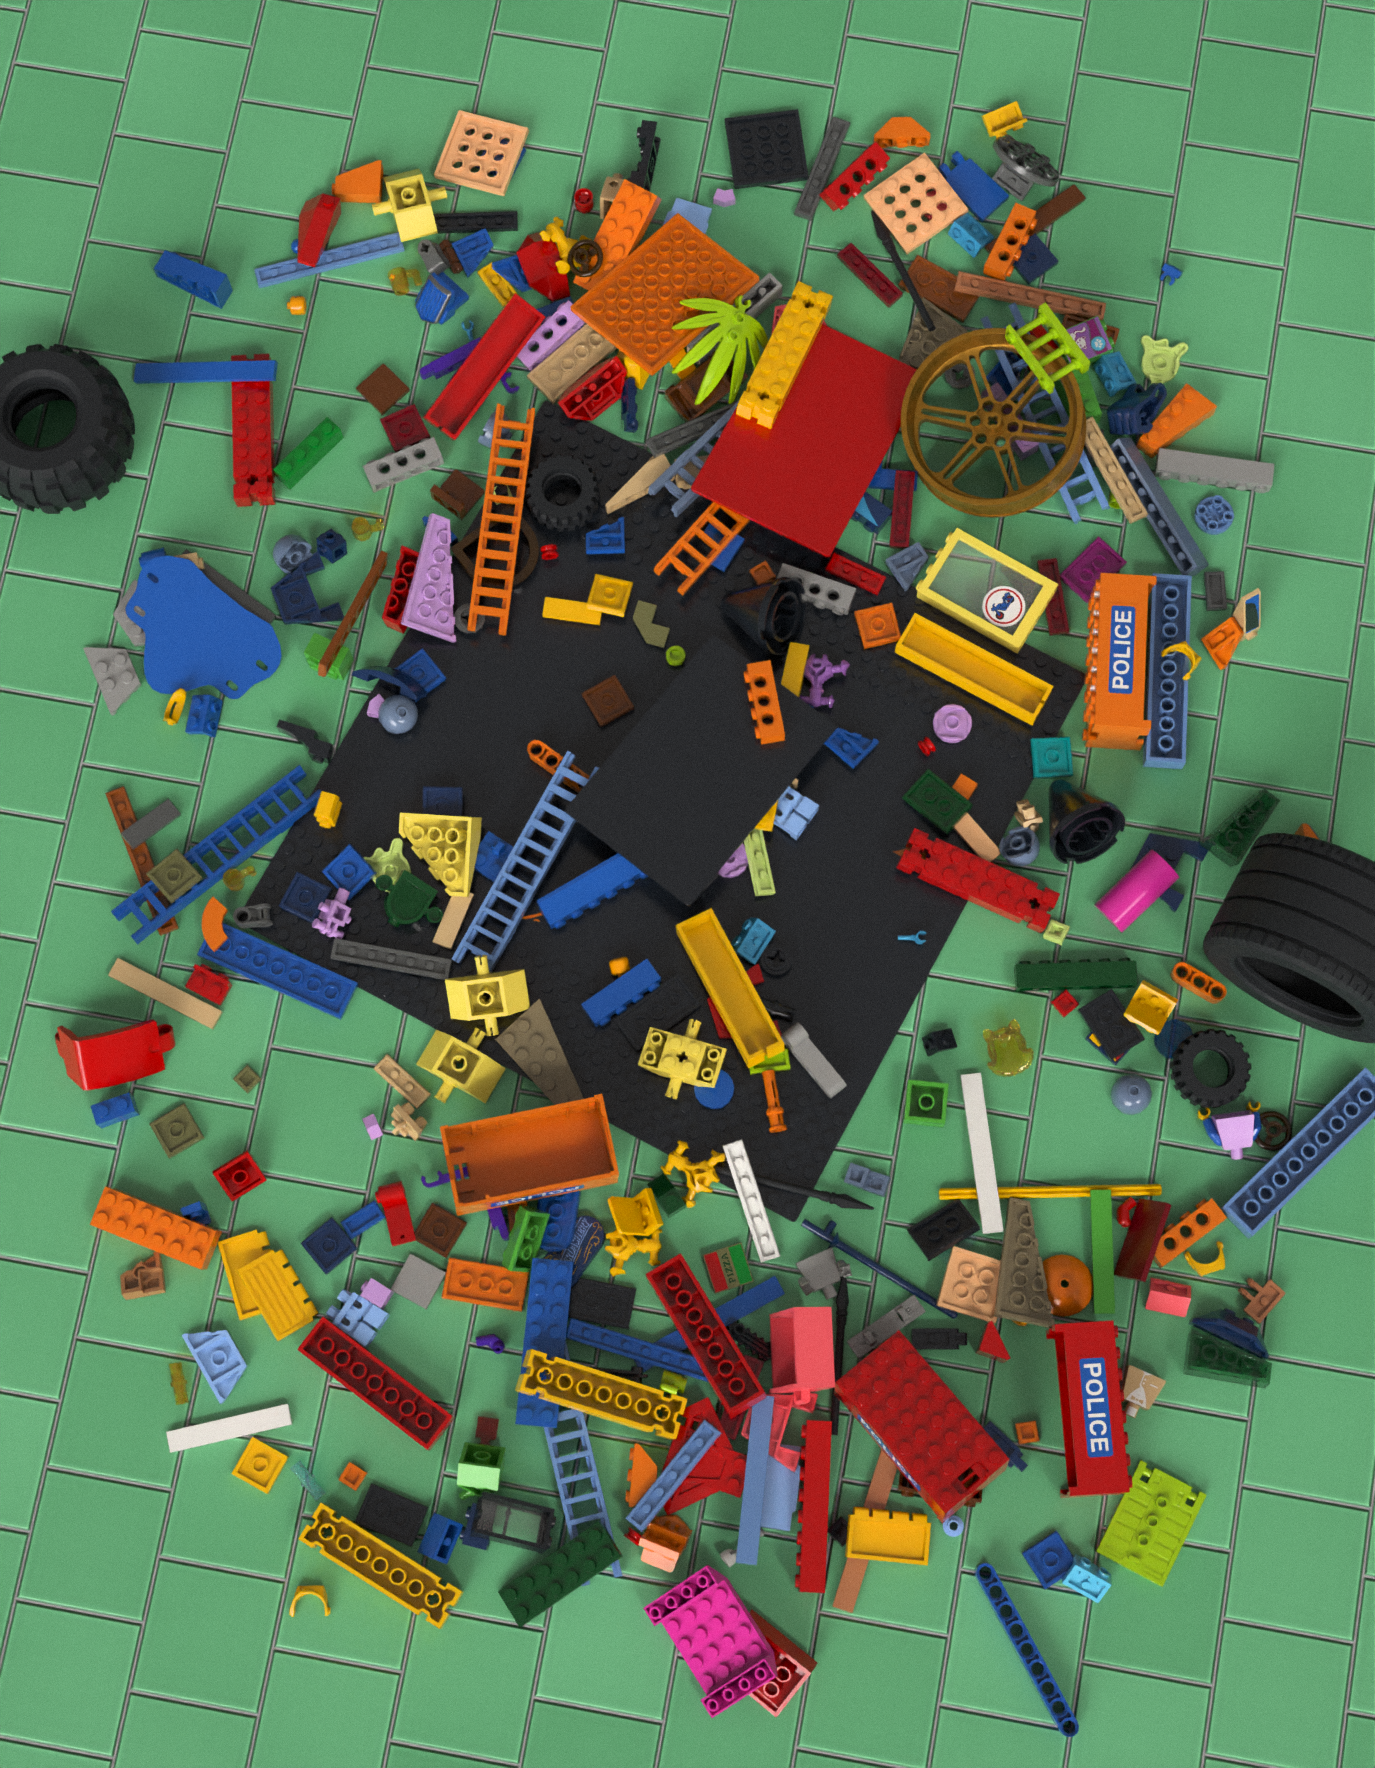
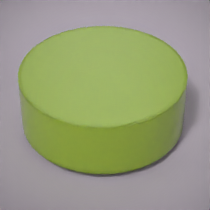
M671 646L666 652L667 662L672 666H679L684 663L686 658L684 649L680 646Z

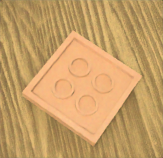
M953 1246L936 1306L987 1322L993 1321L995 1324L997 1317L994 1316L1001 1260Z

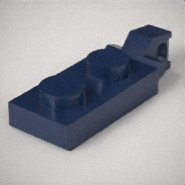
M628 378L624 382L621 396V420H624V432L635 433L638 429V421L636 420L638 406L635 403L637 386H635V378Z
M989 1421L984 1430L1010 1459L1007 1466L1012 1468L1014 1465L1023 1472L1028 1466L1021 1459L1023 1453L1004 1433Z

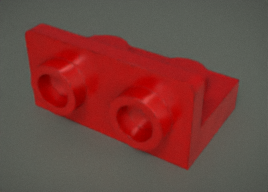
M194 964L193 968L195 970L185 987L221 1006L232 987V984L228 981L229 977L222 973H218V975L212 973V969L204 964H201V966Z

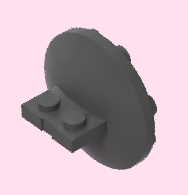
M1008 134L1005 137H997L994 141L993 149L1003 163L992 179L1001 187L1010 191L1009 193L1020 201L1025 199L1034 184L1053 187L1059 181L1060 173L1049 163L1050 158L1035 152L1036 149L1031 144L1026 143L1024 145Z

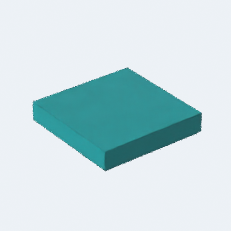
M1070 737L1030 739L1034 778L1073 776Z

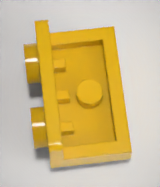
M1017 101L982 116L989 137L996 136V138L1006 135V131L1011 128L1013 131L1023 128V123L1027 122V118L1022 116Z

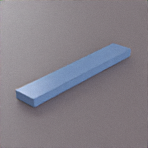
M704 1420L625 1519L643 1532L722 1433Z

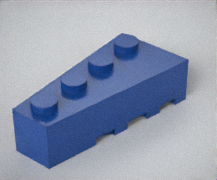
M165 250L154 267L157 277L220 309L223 308L233 292L227 274L181 257L175 252L171 253Z

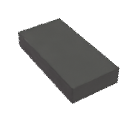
M1224 571L1204 572L1206 610H1226Z

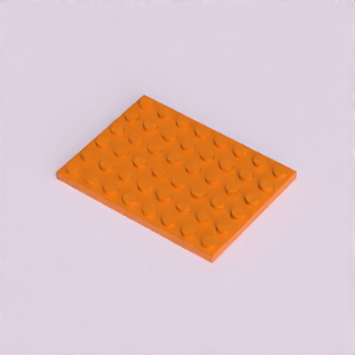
M677 213L570 307L574 314L653 376L708 327L672 329V326L695 316L716 313L694 309L680 304V301L693 298H709L733 305L737 296H743L759 282V276Z

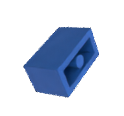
M129 1092L91 1105L96 1125L100 1128L140 1115L134 1096Z
M434 1512L417 1552L447 1564L463 1524Z

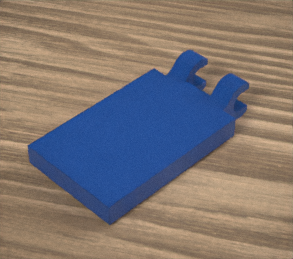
M956 151L951 156V162L956 167L951 171L943 163L938 167L939 172L968 210L983 222L1009 199V195L972 159L969 158L965 161L963 156Z

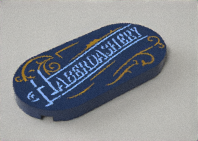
M591 1216L577 1217L574 1238L571 1244L560 1252H548L543 1258L574 1262L571 1287L579 1280L605 1242L603 1226L597 1219Z

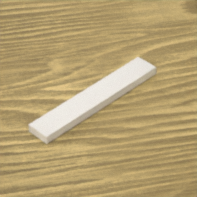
M743 1140L723 1145L760 1261L765 1262L780 1257L781 1255Z
M284 1404L168 1431L166 1434L169 1450L172 1453L293 1424L289 1404Z

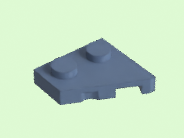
M917 542L887 558L885 563L904 591H907L927 563L929 556L920 543Z

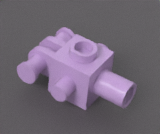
M339 888L334 900L326 899L325 903L321 902L318 909L321 910L319 918L323 919V921L321 922L316 918L312 923V927L319 929L322 934L326 933L328 937L342 939L344 932L337 930L338 926L344 927L345 923L349 924L352 919L349 916L351 908L345 906L350 892Z

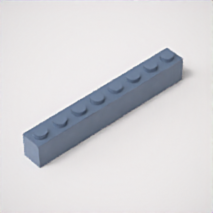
M1131 437L1117 439L1110 445V448L1148 513L1147 519L1181 574L1197 575L1209 565Z

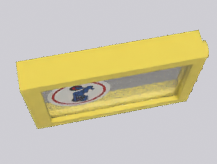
M956 528L954 533L950 532L945 540L947 544L944 549L940 548L935 557L937 560L934 565L931 563L927 568L926 578L924 580L921 579L917 584V598L1018 654L1055 594L1058 584Z

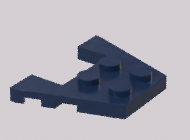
M315 552L310 559L302 562L295 571L287 574L270 588L285 625L342 621L344 619L339 602L319 609L308 582V575L325 569L318 552Z
M1150 833L1132 867L1151 849L1159 854L1173 869L1176 868L1183 853L1202 862L1211 844ZM1168 888L1159 898L1164 900L1173 912H1176L1184 895Z

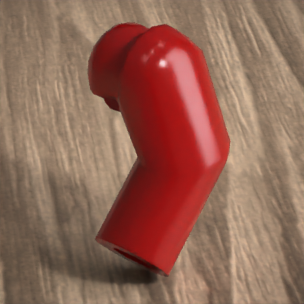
M1129 1197L1117 1208V1222L1124 1228L1130 1226L1129 1211L1137 1205L1132 1197Z

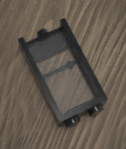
M483 1491L478 1495L470 1536L542 1554L550 1548L552 1543L550 1531L551 1528H554L556 1516H554L555 1509Z

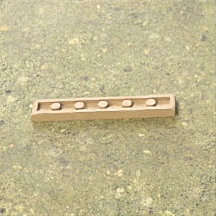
M1093 416L1086 419L1085 446L1128 522L1132 524L1147 517L1148 513Z
M117 958L108 974L109 977L212 1030L223 1013L221 1010Z

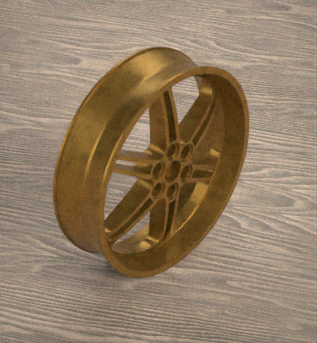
M986 328L967 332L952 338L934 350L922 362L910 380L901 410V431L904 446L915 471H918L921 481L935 497L946 505L963 513L979 517L1012 516L1026 512L1047 501L1064 486L1073 474L1082 456L1086 439L1085 408L1079 385L1072 371L1059 379L1066 391L1070 409L1069 422L1065 427L1029 422L1017 418L1041 387L1037 379L1017 404L1014 403L1036 377L1032 370L1004 401L998 402L994 399L980 357L984 351L992 349L1019 354L1015 347L1007 342L1005 328ZM1027 333L1020 337L1026 346L1038 339ZM1045 343L1031 353L1038 361L1055 350ZM1060 356L1042 368L1050 376L1066 366L1067 363ZM972 358L976 360L989 395L987 397L981 398L970 363ZM959 363L967 365L979 403L976 411L969 412L929 406L923 402L927 390L945 371ZM987 405L994 406L991 411L987 412L984 410ZM1006 408L1013 409L1010 414H1003ZM923 412H929L966 420L965 423L925 415L923 414ZM975 419L981 420V422H980L979 425H977V426H972V425H971V423H972L973 420H975ZM991 421H994V422L997 421V424H996V425H995V424H992V425H991L990 422H991ZM924 422L971 432L972 437L942 471L936 473L929 469L920 446V426ZM1013 425L1019 427L1016 432H1010L1009 428ZM1027 429L1047 433L1064 434L1066 436L1057 437L1041 434L1024 433V430ZM980 437L987 438L984 443H977V440ZM999 440L1006 441L1002 447L996 446ZM1022 440L1063 444L1066 446L1059 462L1042 479L1029 486L1021 483L1011 450L1012 442ZM973 448L976 449L950 477L944 479ZM992 450L996 453L1008 486V494L1002 498L977 497L960 491L953 484L986 451ZM1007 453L1009 454L1019 487L1017 491H1014L1001 458L1002 455Z

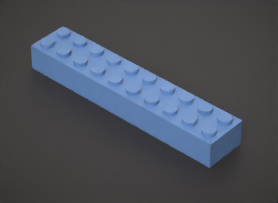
M1152 573V576H1157L1156 585H1154L1150 592L1148 605L1144 720H1151V730L1148 736H1144L1143 767L1183 769L1186 763L1188 680L1186 681L1182 678L1189 672V658L1178 651L1170 652L1162 657L1161 652L1183 641H1186L1188 645L1190 643L1192 576Z
M1366 1067L1360 1071L1220 1208L1226 1217L1248 1239L1262 1228L1375 1117V1076Z

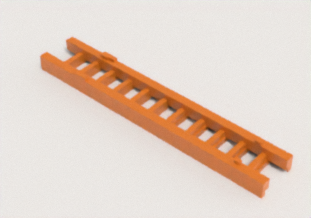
M497 403L467 629L468 631L475 632L478 614L500 617L499 635H506L535 408L527 410L526 423L512 420L503 421L505 406ZM502 428L525 431L524 441L501 439ZM499 448L522 449L521 460L499 458ZM497 465L520 468L519 479L496 476ZM495 483L518 486L516 497L493 495ZM492 502L515 505L514 516L491 513ZM490 521L513 523L512 533L489 532ZM487 539L510 541L509 552L486 549ZM485 558L508 561L507 571L484 568ZM482 577L505 579L504 590L481 587ZM480 595L503 598L502 608L479 606Z
M713 502L658 562L653 571L660 576L669 564L672 563L678 571L688 577L677 590L683 596L750 522V519ZM720 508L737 522L731 530L714 517V514ZM707 522L724 535L718 544L701 530ZM695 536L712 549L706 557L689 544ZM683 549L700 563L694 571L677 558Z

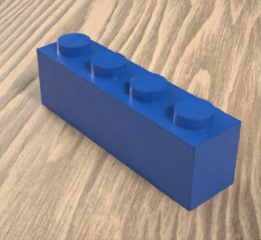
M645 959L581 1004L582 1009L595 1027L598 1025L604 1026L615 1013L617 1015L623 1013L627 1009L626 1006L631 1002L637 1003L644 997V993L647 991L652 992L658 988L661 977L649 960Z

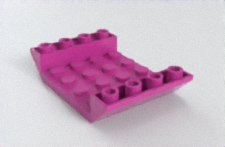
M709 1565L643 1608L654 1626L660 1622L663 1624L703 1688L706 1696L701 1699V1702L711 1718L778 1676L774 1651L728 1578Z

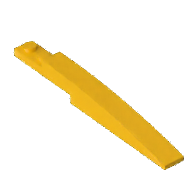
M790 642L781 685L800 698L810 646ZM779 799L754 829L773 831Z

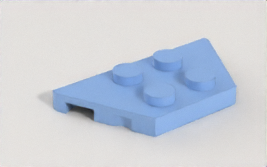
M227 1330L183 1334L184 1341L220 1404L224 1403L248 1367Z

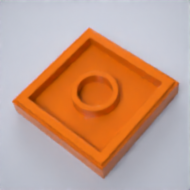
M892 602L854 611L864 649L899 641L901 633Z

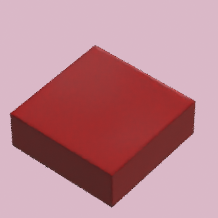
M1067 989L1051 1001V1004L1063 1018L1079 1006V1003Z

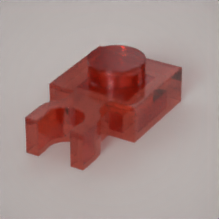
M478 1416L475 1437L481 1438L479 1444L490 1445V1440L497 1439L499 1419Z

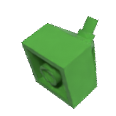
M464 1443L457 1474V1486L465 1489L459 1493V1497L463 1501L470 1496H478L483 1491L489 1493L498 1491L504 1470L506 1447Z

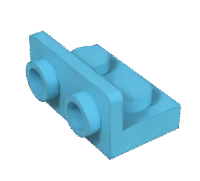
M1077 1554L1073 1557L1072 1566L1062 1578L1064 1585L1097 1603L1100 1602L1112 1585L1111 1574L1106 1568L1098 1567L1088 1558L1080 1557Z

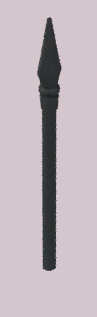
M872 210L871 214L877 237L882 240V244L890 254L930 332L934 331L936 327L896 251L889 229Z
M717 1165L716 1173L733 1177L729 1167ZM754 1174L756 1183L810 1196L825 1202L829 1201L830 1204H836L840 1208L874 1210V1207L847 1194L819 1191Z
M843 1276L836 1298V1315L838 1316H836L835 1382L842 1377L846 1316L848 1315L847 1307L849 1305L847 1279ZM834 1387L832 1390L830 1420L832 1421L831 1435H838L840 1401L834 1395Z

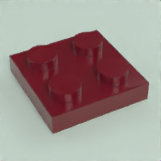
M415 404L380 419L395 453L401 451L405 446L418 444L422 439H430V435Z

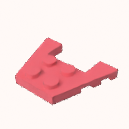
M810 1393V1402L801 1405L794 1403V1394H766V1396H774L768 1455L792 1472H795L800 1452L781 1447L780 1444L791 1409L796 1408L813 1414L818 1394ZM752 1407L748 1410L741 1435L749 1440Z

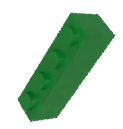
M326 417L273 469L276 478L289 490L292 489L344 438L341 429Z

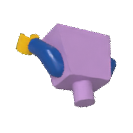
M1249 1101L1245 1111L1211 1115L1212 1119L1209 1118L1210 1109L1206 1108L1207 1115H1202L1200 1110H1198V1118L1203 1120L1202 1123L1206 1133L1215 1145L1220 1146L1223 1150H1230L1231 1159L1238 1160L1243 1158L1242 1148L1251 1147L1261 1130L1260 1113L1257 1112L1261 1105L1257 1101L1255 1103L1256 1108H1252Z

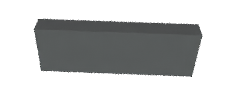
M167 799L124 830L121 836L134 850L181 816V813Z

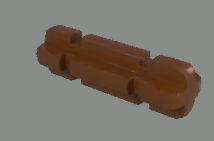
M442 240L439 246L449 260L453 274H460L463 271L461 263H458L459 259L454 249L451 248L449 240Z

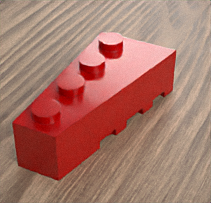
M401 545V554L399 560H397L395 576L392 578L391 590L387 597L382 619L388 628L404 634L407 626L402 625L401 620L419 552Z

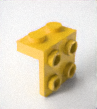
M1143 980L1126 1008L1124 1016L1129 1021L1144 1027L1148 1032L1158 1035L1178 999Z
M652 1188L643 1189L633 1198L611 1196L607 1200L617 1231L620 1234L649 1236L663 1225Z

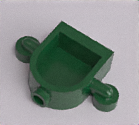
M406 870L401 871L394 884L388 875H381L376 879V887L379 890L389 891L384 900V909L389 917L388 922L398 928L400 924L414 923L424 914L431 923L441 921L443 917L442 910L438 907L429 908L430 903L438 892L430 885Z

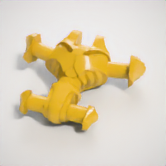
M554 217V222L549 223L546 226V230H542L540 235L543 241L549 242L551 238L553 242L557 243L562 260L555 264L558 273L564 275L570 271V265L568 264L569 251L578 240L566 238L565 232L560 228L564 226V220ZM581 235L579 241L584 239L592 240L584 235ZM584 245V246H581V247H579V248H584V249L588 250V249H590L591 246H590V245ZM573 257L575 267H581V264L577 263Z
M678 1140V1147L669 1153L668 1162L665 1166H661L660 1169L664 1172V1175H671V1170L674 1166L679 1171L683 1170L686 1173V1187L689 1190L687 1195L681 1198L687 1208H692L696 1205V1201L693 1200L696 1192L712 1193L713 1188L709 1185L712 1181L716 1183L720 1181L713 1166L717 1162H724L725 1154L718 1153L712 1149L711 1154L713 1156L708 1161L703 1160L691 1164L688 1160L689 1158L682 1155L685 1149L689 1148L687 1142Z
M617 1229L606 1234V1239L610 1240V1246H605V1251L616 1259L615 1266L609 1270L610 1274L613 1277L619 1274H626L625 1270H622L624 1261H628V1258L636 1251H641L643 1254L650 1253V1260L647 1263L651 1266L659 1265L661 1261H658V1253L662 1248L659 1241V1233H663L662 1229L654 1231L651 1234V1239L643 1238L642 1240H637L634 1235L620 1234Z

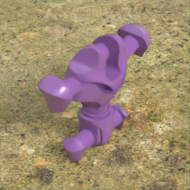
M811 654L806 662L804 672L805 678L812 683L809 689L810 696H802L800 694V699L814 707L829 705V708H832L835 700L832 695L830 697H822L824 693L822 684L830 677H833V673L842 672L846 676L850 663L842 660L840 665H833L829 662L827 654H823L822 658H816V654Z

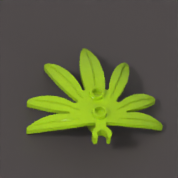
M742 295L735 298L736 307L726 302L709 298H693L679 302L694 309L716 313L689 318L672 326V329H693L719 323V326L699 340L672 370V374L686 369L707 354L718 341L720 342L704 375L695 405L700 404L719 383L731 362L736 348L728 404H732L744 375L746 340L754 370L761 358L757 341L763 349H765L768 343V337L760 323L745 313V310L751 305V300L745 301L743 305L741 302Z

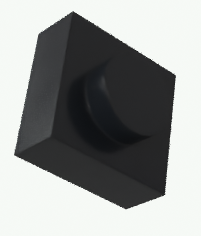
M842 1516L827 1531L841 1547L846 1544L848 1522Z

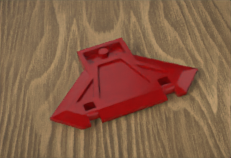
M709 1397L685 1408L683 1415H681L686 1417L685 1424H680L677 1438L672 1440L662 1472L696 1431L692 1429L694 1421L699 1422V1427L706 1420L722 1434L663 1506L667 1516L718 1491L738 1498L742 1496L747 1455L733 1449Z

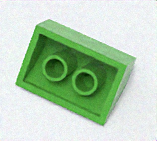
M1074 369L1072 372L1079 385L1086 419L1093 416L1096 423H1099L1102 412L1088 373L1081 374L1079 370ZM1058 379L1054 382L1055 389L1068 417H1070L1068 397L1061 381ZM1056 412L1057 417H1058V420H1059V423H1062V421H1061V419H1060V417H1059V415H1058V412Z
M520 1205L515 1215L516 1220L513 1229L509 1234L510 1239L507 1248L503 1253L502 1265L510 1271L531 1272L532 1258H537L550 1216L549 1213L531 1206Z

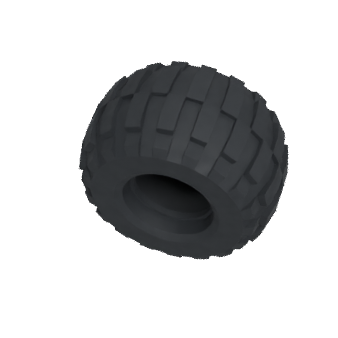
M41 344L27 346L24 353L17 355L15 351H12L2 356L4 362L0 364V496L9 501L12 499L15 505L33 512L35 508H41L46 514H60V511H63V508L66 507L77 511L86 508L85 502L93 497H96L98 500L102 499L109 493L108 486L110 483H116V481L119 483L125 474L126 466L124 462L132 458L134 439L132 435H135L134 416L130 409L129 401L117 379L106 367L100 365L98 360L81 350L77 354L66 345L54 344L49 349H45ZM55 400H65L74 403L76 408L74 428L60 442L48 447L37 448L23 443L15 435L22 418L35 407Z

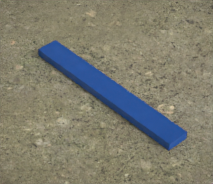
M275 360L136 363L134 382L136 384L276 381L278 362Z
M773 1276L717 1307L715 1310L725 1327L734 1323V1321H738L785 1295L776 1276ZM678 1330L654 1342V1344L680 1352L688 1348ZM634 1359L637 1367H643V1373L655 1367L654 1365Z
M573 1318L570 1319L566 1334L567 1339L708 1382L693 1355Z

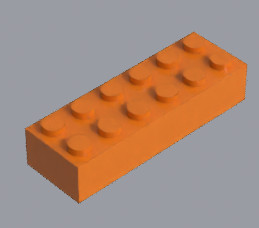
M624 179L594 239L603 251L602 266L597 273L590 277H579L576 275L573 283L589 291L636 250L662 199ZM597 254L591 258L589 270L596 265Z
M107 1186L103 1190L90 1225L201 1270H207L222 1233L218 1229Z

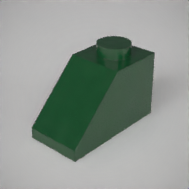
M664 1173L647 1184L649 1188H652L655 1198L668 1218L686 1208V1204Z

